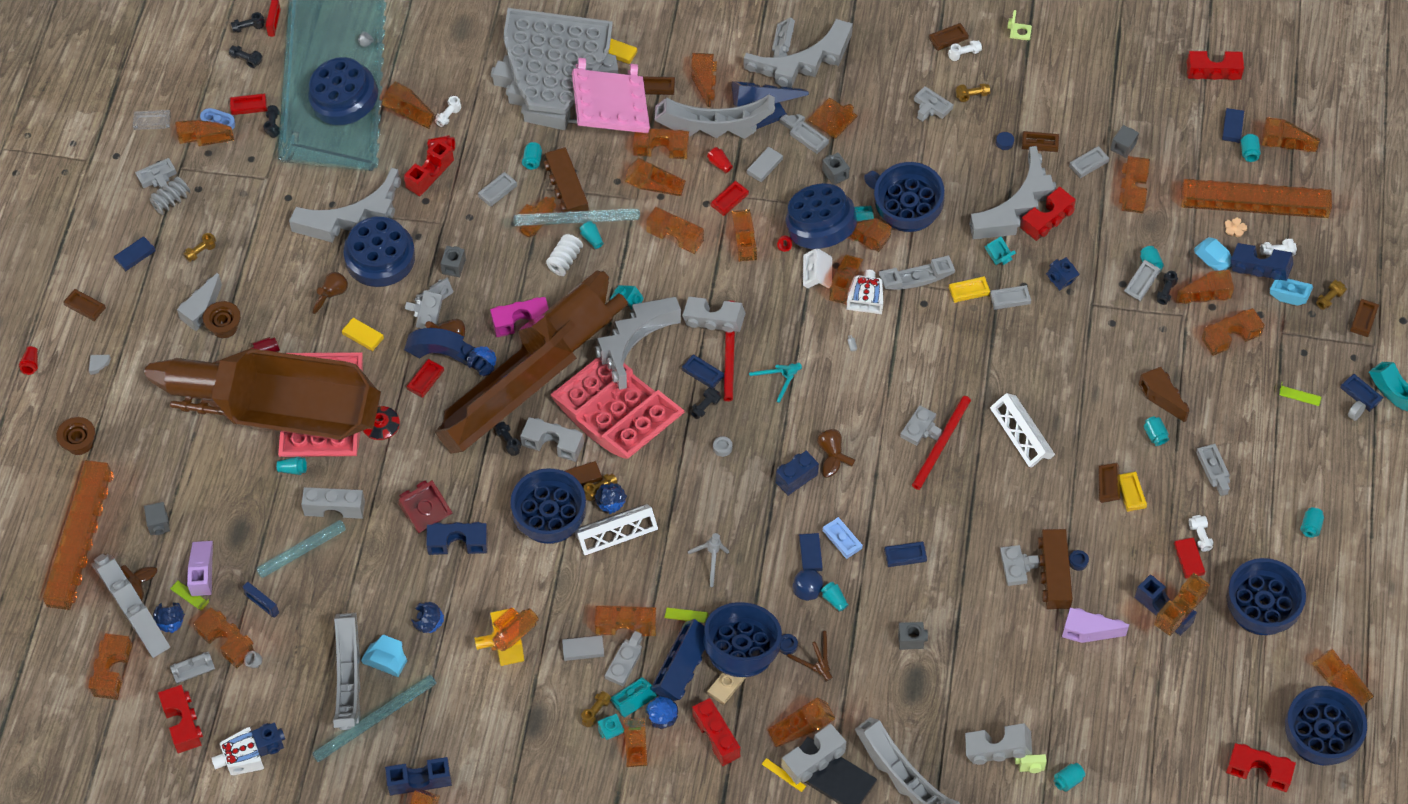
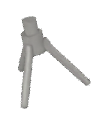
M714 533L706 543L688 551V554H692L707 548L712 553L710 587L714 586L716 553L719 552V549L727 554L729 553V550L722 545L720 535Z

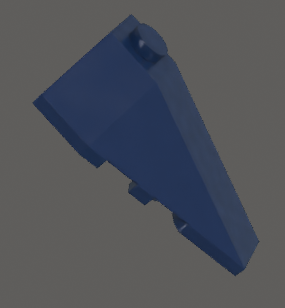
M731 82L733 105L737 107L756 102L767 95L775 97V103L809 95V91L805 89L777 88L767 84L760 87V85L750 82Z

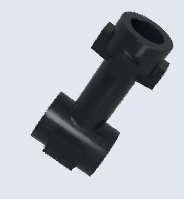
M255 12L251 15L252 19L241 22L238 19L234 20V22H231L233 33L242 32V28L254 26L255 29L263 28L265 23L263 15Z
M234 45L229 49V55L232 58L240 57L247 60L246 64L251 68L259 66L263 56L258 51H253L252 54L242 51V47Z
M275 105L268 106L266 117L269 119L263 125L264 132L271 138L277 137L280 133L279 127L276 125V119L280 111Z
M1168 271L1164 275L1162 292L1158 291L1156 296L1159 304L1166 305L1171 300L1170 290L1178 282L1175 271Z
M709 387L703 394L705 399L698 406L694 404L691 407L690 414L695 419L703 417L706 413L704 410L711 403L716 405L721 400L722 396L715 388Z
M505 422L498 423L495 426L497 436L502 435L506 441V451L511 456L518 455L521 443L516 438H512L509 433L511 430L509 425H506Z

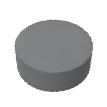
M1360 401L1355 402L1349 410L1348 417L1356 421L1364 412L1366 405Z
M727 437L716 438L713 442L714 453L721 457L729 455L732 452V441Z

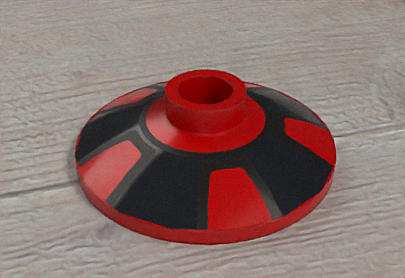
M378 406L373 429H365L363 432L374 440L388 439L396 434L399 429V416L389 407Z

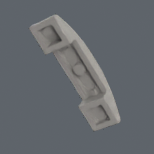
M945 256L932 259L931 264L898 271L897 268L879 271L878 274L880 279H882L885 289L900 290L936 282L955 273V269L950 257Z

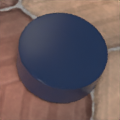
M1009 132L999 133L996 137L997 147L1001 150L1011 149L1014 145V136Z
M869 171L864 176V180L870 188L874 189L880 175L875 171Z
M1075 550L1070 554L1069 566L1072 569L1081 571L1088 566L1089 557L1084 551Z
M792 634L782 635L779 651L784 655L795 653L798 647L797 638Z

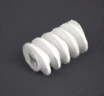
M563 235L546 261L548 268L559 276H565L566 271L570 268L569 265H572L573 260L577 257L576 254H579V248H583L581 240L573 235Z

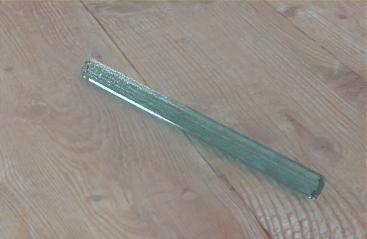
M619 209L514 215L513 221L515 226L588 221L638 220L640 218V210Z
M431 675L427 676L355 724L351 729L346 730L314 751L313 757L317 762H320L436 684L435 679Z

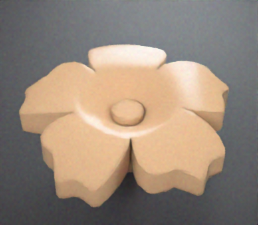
M1238 217L1232 219V221H1225V232L1228 235L1241 237L1247 231V225L1241 223V219Z

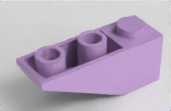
M213 541L192 542L187 582L191 596L212 594Z
M1070 608L1062 637L1081 643L1126 636L1129 624L1121 620L1105 618L1101 614H1091L1080 608Z

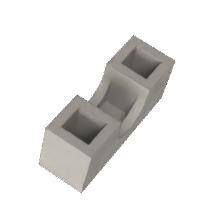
M688 297L682 315L687 326L692 328L703 327L709 330L719 329L726 332H740L745 317L742 303L724 301L719 311L709 312L710 307L707 299Z
M529 417L521 434V444L524 447L540 451L545 442L555 441L558 443V457L576 462L584 444L583 433L576 429H567L559 424H550L542 419Z
M304 487L301 505L304 516L324 517L326 510H336L342 513L343 518L363 519L365 499L363 490Z
M1025 723L1005 726L1004 738L996 744H992V737L985 730L965 733L966 756L973 764L981 765L993 760L1004 761L1006 758L1012 757L1024 758L1025 755L1032 754L1031 730Z
M829 724L815 734L814 744L819 749L816 754H805L797 747L782 758L781 767L796 785L801 781L806 782L818 769L819 771L823 770L832 759H838L845 753L846 741L832 724Z

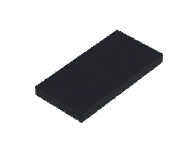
M809 736L799 747L802 752L808 755L816 754L819 751L814 744V740ZM840 757L832 759L823 770L819 771L818 769L815 771L812 777L804 783L838 804H862L876 784L877 778Z

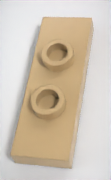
M722 673L707 691V694L724 705L746 677H734Z

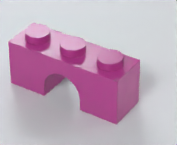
M537 297L532 300L515 302L514 304L497 306L490 309L496 337L515 334L514 323L519 319L530 321L540 317L549 309L546 298Z

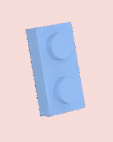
M839 517L823 527L825 535L846 559L862 549L863 545Z

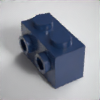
M807 450L802 454L799 453L793 457L792 461L782 464L777 469L776 484L789 496L818 475L819 463Z

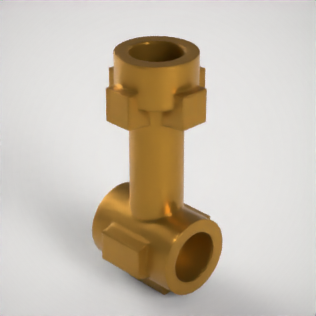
M962 84L956 88V96L961 102L968 101L972 95L981 94V96H987L990 94L989 84H980V87L967 89L966 85Z
M203 234V242L193 249L187 248L186 252L183 253L185 258L189 262L195 261L198 258L197 254L204 249H214L216 239L213 234Z
M1335 279L1328 287L1330 291L1325 296L1320 295L1316 304L1320 309L1329 308L1332 304L1330 301L1336 295L1341 297L1346 292L1347 288L1341 281Z
M613 473L610 475L606 474L603 476L604 480L595 485L592 483L585 484L586 500H594L597 490L602 484L618 483Z
M601 691L600 694H596V702L591 709H586L581 713L582 725L591 727L596 723V714L602 706L607 707L610 704L611 697L608 693Z

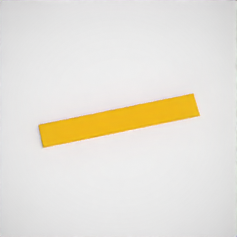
M766 758L762 763L763 766L800 792L805 789L806 785L801 782L796 785L786 771Z

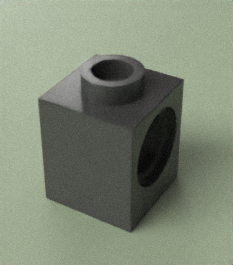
M1123 125L1113 138L1111 151L1127 158L1137 144L1139 132Z
M839 152L823 159L822 171L833 185L849 178L850 167Z
M446 246L441 261L442 274L460 278L466 261L465 249L457 246Z
M164 502L144 506L150 535H162L165 532H169V520Z
M923 622L899 623V650L924 648V642L928 641V630L924 629ZM910 634H915V635H917L918 637L912 638V637H910L909 635H910Z

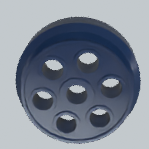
M339 57L324 62L313 72L309 82L308 97L315 114L320 120L331 125H347L360 120L372 110L378 98V86L368 68L354 59Z
M903 162L893 165L879 176L875 184V207L881 218L892 228L903 232L920 231L931 225L943 209L945 201L943 181L935 170L921 163Z
M821 183L805 187L791 198L788 204L786 225L790 238L794 243L804 248L822 249L834 246L848 238L856 228L857 215L853 201L845 195V192L840 187Z
M371 217L359 222L353 227L344 244L343 253L348 272L356 281L367 286L385 287L395 284L410 273L415 263V248L411 235L397 221L391 218Z
M546 468L533 471L524 476L516 484L512 492L511 511L513 520L523 534L536 542L544 544L562 542L575 533L585 518L586 497L584 489L574 476L563 470ZM571 513V514H573V515H571V516H566L565 514Z
M1258 558L1243 563L1235 570L1227 588L1226 599L1233 618L1243 629L1253 634L1267 636L1285 631L1297 622L1305 606L1306 590L1300 576L1290 566L1278 560ZM1271 588H1275L1279 592L1273 591ZM1260 601L1265 602L1267 605L1261 604ZM1279 605H1283V606H1285L1287 609H1283V608H1281Z
M735 602L723 605L709 615L705 623L703 643L711 662L718 670L734 677H752L765 671L777 657L780 650L782 630L776 617L765 608L751 603Z
M1315 686L1302 691L1292 701L1285 718V731L1291 746L1300 757L1316 765L1328 766L1345 762L1358 752L1366 737L1367 719L1361 705L1347 692L1331 686ZM1306 713L1312 714L1314 718L1308 717ZM1327 713L1333 714L1334 718L1329 717ZM1340 729L1345 730L1347 734L1341 733ZM1298 730H1303L1306 734H1301ZM1319 730H1324L1327 734H1322ZM1310 746L1317 747L1319 751L1313 750ZM1331 746L1338 747L1339 751L1334 750Z

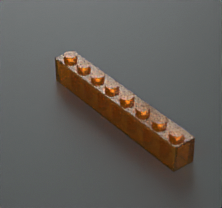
M1184 179L1181 188V208L1329 218L1332 209L1331 190L1322 188L1313 189L1272 186L1268 184L1259 185Z
M85 460L44 592L43 600L47 607L71 610L72 603L76 602L77 586L81 585V573L87 565V553L92 549L93 533L97 532V520L103 512L102 503L107 498V487L113 479V471H111L108 463Z

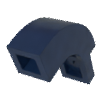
M423 328L408 334L404 350L419 359L430 353L444 354L467 366L469 352L475 347L464 342V336L455 332L439 328Z

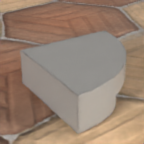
M800 114L784 115L780 118L779 122L792 130L800 121L804 122L805 117Z
M91 355L89 364L90 375L97 374L105 366H108L111 360L110 355Z

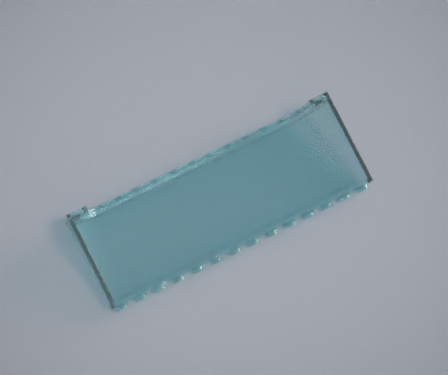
M289 0L278 142V158L281 162L373 171L374 168H377L379 158L376 156L380 146L377 143L380 135L378 125L381 120L379 110L382 104L379 96L382 93L380 82L383 77L381 68L384 62L382 53L385 46L382 40L385 36L383 26L386 21L384 12L387 5L384 0ZM363 31L370 34L374 39L368 47H362L358 43V38ZM339 57L354 59L368 68L378 86V98L372 110L360 120L347 125H331L320 120L315 114L308 97L309 82L313 72L324 62Z

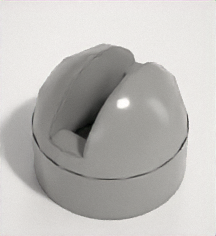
M364 31L358 38V43L362 47H368L374 41L372 36Z
M249 651L245 656L244 663L250 668H258L262 664V656L257 652Z

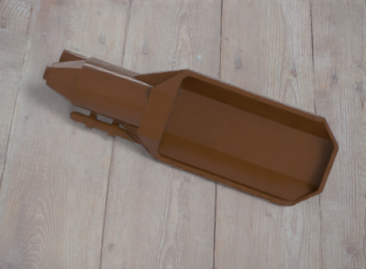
M595 271L540 317L531 319L518 330L522 342L520 350L444 411L443 422L437 428L435 434L450 454L465 451L577 358L573 352L612 321L613 317L628 305L627 300L620 293L605 304L609 276L604 271Z
M251 348L216 362L174 358L149 363L144 370L145 376L151 383L170 395L185 397V400L182 402L171 401V408L181 409L183 412L196 411L198 414L203 415L206 413L223 415L233 424L334 440L344 439L365 429H373L381 391L372 384L362 370L354 363ZM192 398L202 399L199 404L191 403Z

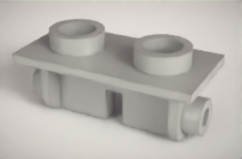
M448 278L439 279L428 290L429 292L444 295L443 299L454 292ZM424 292L416 295L414 299L416 304L417 300H422Z
M209 651L170 666L176 684L215 669Z

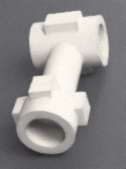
M970 41V45L963 47L959 44H952L948 51V56L952 61H957L961 54L968 52L979 53L982 50L980 41Z
M451 96L448 100L447 109L443 113L436 115L435 123L438 126L443 127L445 124L447 125L449 123L448 117L452 113L460 111L461 104L457 96Z
M1293 239L1283 240V245H1271L1269 242L1261 244L1260 252L1261 255L1269 257L1272 255L1273 250L1276 249L1292 252L1294 256L1297 251L1296 243H1294Z
M1200 515L1193 516L1189 519V526L1191 530H1197L1200 539L1197 542L1198 548L1200 547L1203 552L1209 551L1213 548V540L1208 539L1204 529L1208 527L1207 518Z

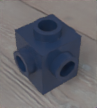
M1067 257L1060 261L1059 259L1053 261L1049 265L1051 268L1046 273L1059 291L1071 285L1080 275Z
M275 722L263 724L260 728L251 731L260 757L267 754H276L280 749L284 748L282 743L285 740L282 728L277 729Z

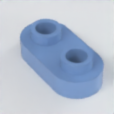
M212 108L205 109L200 114L201 122L206 127L222 132H229L235 128V120L231 114Z

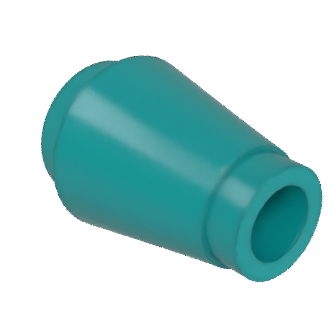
M592 221L584 223L580 227V234L594 249L602 247L604 242L596 224H593Z
M301 457L277 461V471L301 475L307 471V461Z
M833 581L821 589L822 597L839 612L849 605L839 585Z

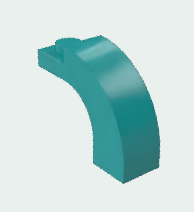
M1382 361L1369 371L1375 385L1395 406L1408 411V383L1402 378L1394 362Z

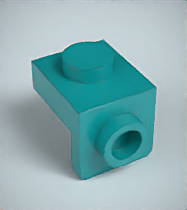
M1001 236L984 246L995 265L1001 262L1005 265L1013 260L1011 256L1016 254L1015 250L1012 252L1009 250Z
M618 285L610 298L611 300L620 293L627 300L631 310L633 304L642 303L644 300L636 286Z
M617 713L598 721V731L601 738L605 737L608 740L624 733V728Z

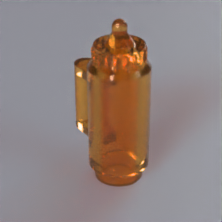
M544 197L536 206L525 205L513 220L517 225H521L520 231L523 235L530 238L537 234L554 213L556 208L555 197Z
M512 607L493 622V625L499 631L492 639L494 646L491 650L496 651L499 649L505 651L517 643L537 625L536 622L539 621V618L530 608L522 610L520 613ZM513 616H515V617H514L511 621H509L504 627L502 626V625H504L510 618H512Z

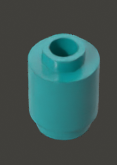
M1253 134L1245 135L1241 139L1242 156L1247 162H1255L1261 155L1259 137Z
M530 142L525 147L522 165L527 169L533 170L540 166L542 156L540 144Z
M1154 246L1144 247L1140 251L1142 262L1146 260L1162 270L1164 263L1158 250Z
M1152 416L1145 421L1143 427L1150 441L1155 446L1163 445L1169 441V433L1160 417Z
M1311 507L1304 514L1300 530L1306 537L1313 538L1320 535L1324 513L1319 508Z
M1078 763L1069 764L1054 775V784L1059 790L1067 792L1083 781L1085 771Z

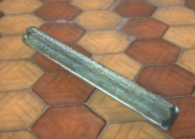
M341 520L335 522L257 567L259 576L263 578L345 531L344 523Z

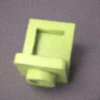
M1046 754L1025 755L1024 758H1015V764H1019L1020 772L1039 773L1045 770Z

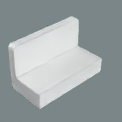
M813 249L803 255V286L810 288L820 283L829 289L832 287V257L820 249Z

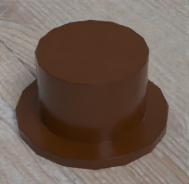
M227 301L211 304L203 315L205 327L218 338L233 336L241 320L238 307Z
M73 417L64 421L56 433L59 445L74 455L87 453L92 448L96 435L92 422L83 417Z

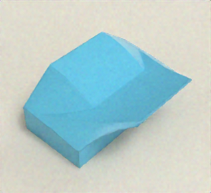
M1208 237L1194 248L1195 254L1208 266H1211L1219 275L1232 266L1230 252L1215 238Z
M1287 279V281L1274 280L1270 288V294L1281 302L1298 306L1307 302L1313 285L1292 279Z
M382 635L376 642L369 645L361 661L363 664L399 677L407 662V658L403 653L401 641Z

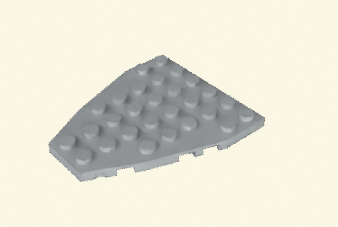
M513 8L507 9L503 39L515 82L529 110L565 114L575 103L572 71L576 69L578 58H586V70L598 71L609 53L613 21Z

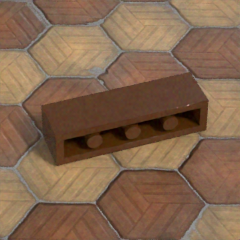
M566 147L545 153L544 168L546 172H550L549 180L551 185H555L556 189H554L557 200H561L560 208L562 213H566L568 220L589 214L587 199Z
M1042 529L1041 537L1037 539L1038 549H1041L1042 555H1039V566H1043L1041 584L1045 585V590H1042V601L1046 602L1047 609H1070L1073 597L1066 529Z

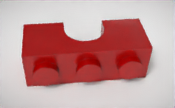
M1189 51L1187 58L1188 79H1242L1244 72L1243 52L1225 51L1221 62H1213L1208 58L1207 51Z
M438 139L427 150V159L421 167L415 163L404 174L406 188L421 196L454 161L452 147Z
M1058 187L1047 196L1045 207L1050 212L1044 213L1034 207L1022 217L1020 228L1035 241L1045 237L1050 229L1054 226L1057 227L1066 216L1069 217L1073 214L1076 199L1064 189Z
M181 684L158 692L166 718L173 716L182 717L179 724L169 727L177 753L179 754L202 746L200 738L203 737L200 726H195L194 720H197L194 708L190 709L188 704L192 702L189 691H184Z
M711 698L693 706L692 717L701 732H706L712 744V750L722 767L740 758L741 747Z
M1235 743L1226 773L1246 779L1252 768H1261L1268 775L1266 786L1287 792L1291 784L1296 762L1291 761L1287 757L1271 755L1265 750L1252 749L1246 744Z

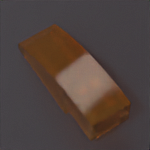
M201 120L175 122L180 144L197 141L198 146L234 141L232 127L228 125Z
M750 209L732 211L738 261L757 260V247Z
M1333 649L1326 651L1312 662V665L1332 687L1339 688L1350 694L1358 701L1361 707L1374 697L1349 664L1345 665Z

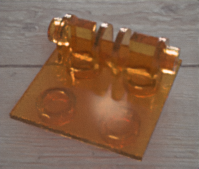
M829 97L807 121L836 139L858 115L853 113V105L842 106Z

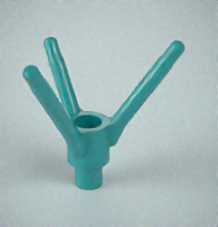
M799 362L789 365H776L775 367L778 369L750 372L749 376L782 373L786 381L777 399V402L780 403L790 381L797 374V371L802 369V365Z

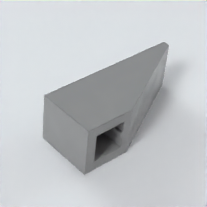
M218 273L209 278L200 289L196 290L188 300L182 302L177 309L180 320L195 331L204 325L203 315L205 310L217 300L222 286Z

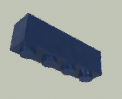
M696 619L684 623L651 687V690L661 697L669 698L672 701L680 700L685 694L684 689L687 683L694 676L693 671L695 667L702 661V654L705 650L703 643L705 626Z

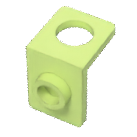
M1014 10L1013 18H1009L1007 29H1011L1010 38L1030 40L1032 26L1015 23L1016 10ZM1025 29L1027 34L1020 35L1017 33V30Z

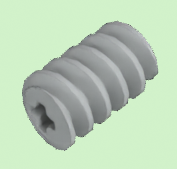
M175 177L174 181H169L168 185L158 189L157 194L152 193L149 200L154 209L163 215V208L169 211L168 204L175 207L174 200L180 203V196L186 199V192L190 193V189L180 177Z

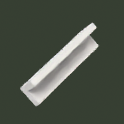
M1006 393L990 407L1029 467L1036 465L1042 458L1051 459L1055 455L1016 395ZM1005 403L1007 406L1006 415H1001L998 408ZM1010 418H1014L1017 421L1016 430H1012L1009 427ZM1020 433H1025L1027 436L1025 445L1019 442ZM1030 448H1034L1038 453L1032 460L1029 457Z
M646 504L578 528L575 531V535L580 542L583 554L588 555L658 530L652 507ZM650 517L651 527L644 529L639 526L643 518ZM630 524L634 526L631 534L625 535L621 533L624 525ZM609 530L615 532L613 540L607 542L602 539L605 532ZM590 537L597 539L594 547L586 548L584 539Z

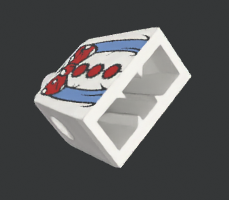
M866 270L864 276H856L847 299V310L882 314V279L875 278L873 270Z
M250 727L223 740L220 743L223 754L211 758L215 769L227 765L231 775L264 769Z

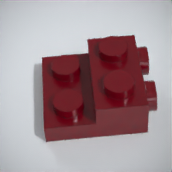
M426 480L416 485L417 489L412 492L410 490L405 491L399 495L400 499L397 502L418 534L425 531L427 525L438 523L453 514L433 480L428 483Z

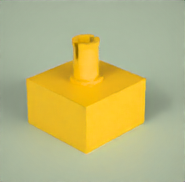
M514 608L490 613L493 632L490 635L474 637L476 649L495 646L501 666L523 662V647Z

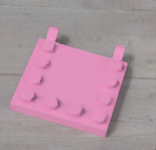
M578 58L576 69L572 71L578 126L642 133L649 132L650 125L642 76H637V64H630L628 75L586 70V58Z

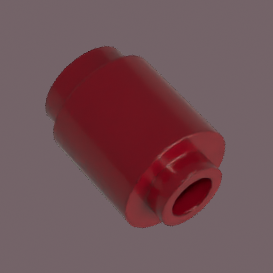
M267 337L252 343L253 347H251V349L280 351L275 337Z

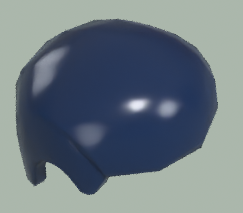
M800 570L793 581L792 588L794 594L806 601L818 598L823 588V578L815 570Z

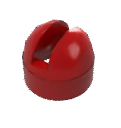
M787 235L781 236L777 243L778 249L784 252L789 251L792 248L791 238ZM784 240H787V246H784Z

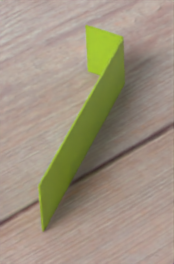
M1281 385L1279 395L1316 406L1320 405V396Z
M177 581L170 588L200 611L209 603V599L205 600L201 596H191L189 588L180 581Z
M667 608L664 618L684 621L696 619L700 623H706L709 614L708 612Z

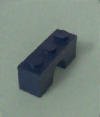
M1237 243L1231 258L1233 272L1287 281L1294 264L1292 252L1274 249L1270 257L1259 259L1257 258L1256 246Z
M455 522L453 524L434 523L427 525L426 546L428 555L448 554L449 545L456 540L466 543L468 554L488 553L487 523L473 522L472 524H462Z
M1150 574L1137 587L1134 598L1181 636L1194 623L1197 612L1183 600L1178 604L1170 600L1165 593L1166 586Z
M448 757L427 760V765L418 769H410L406 764L385 767L390 796L452 786Z

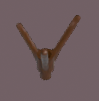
M823 631V659L815 641L812 642L818 658L816 664L813 665L791 654H788L787 657L818 672L827 682L833 677L829 672L831 669L827 660V632Z

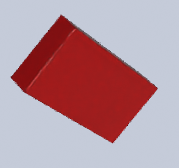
M271 0L266 29L270 37H274L276 34L281 12L279 0Z
M266 93L230 97L231 115L266 112Z
M734 181L711 201V207L725 216L749 195V190L737 181Z
M428 359L406 386L407 390L423 398L444 372V367Z
M1194 537L1175 541L1174 547L1185 579L1205 575V569Z

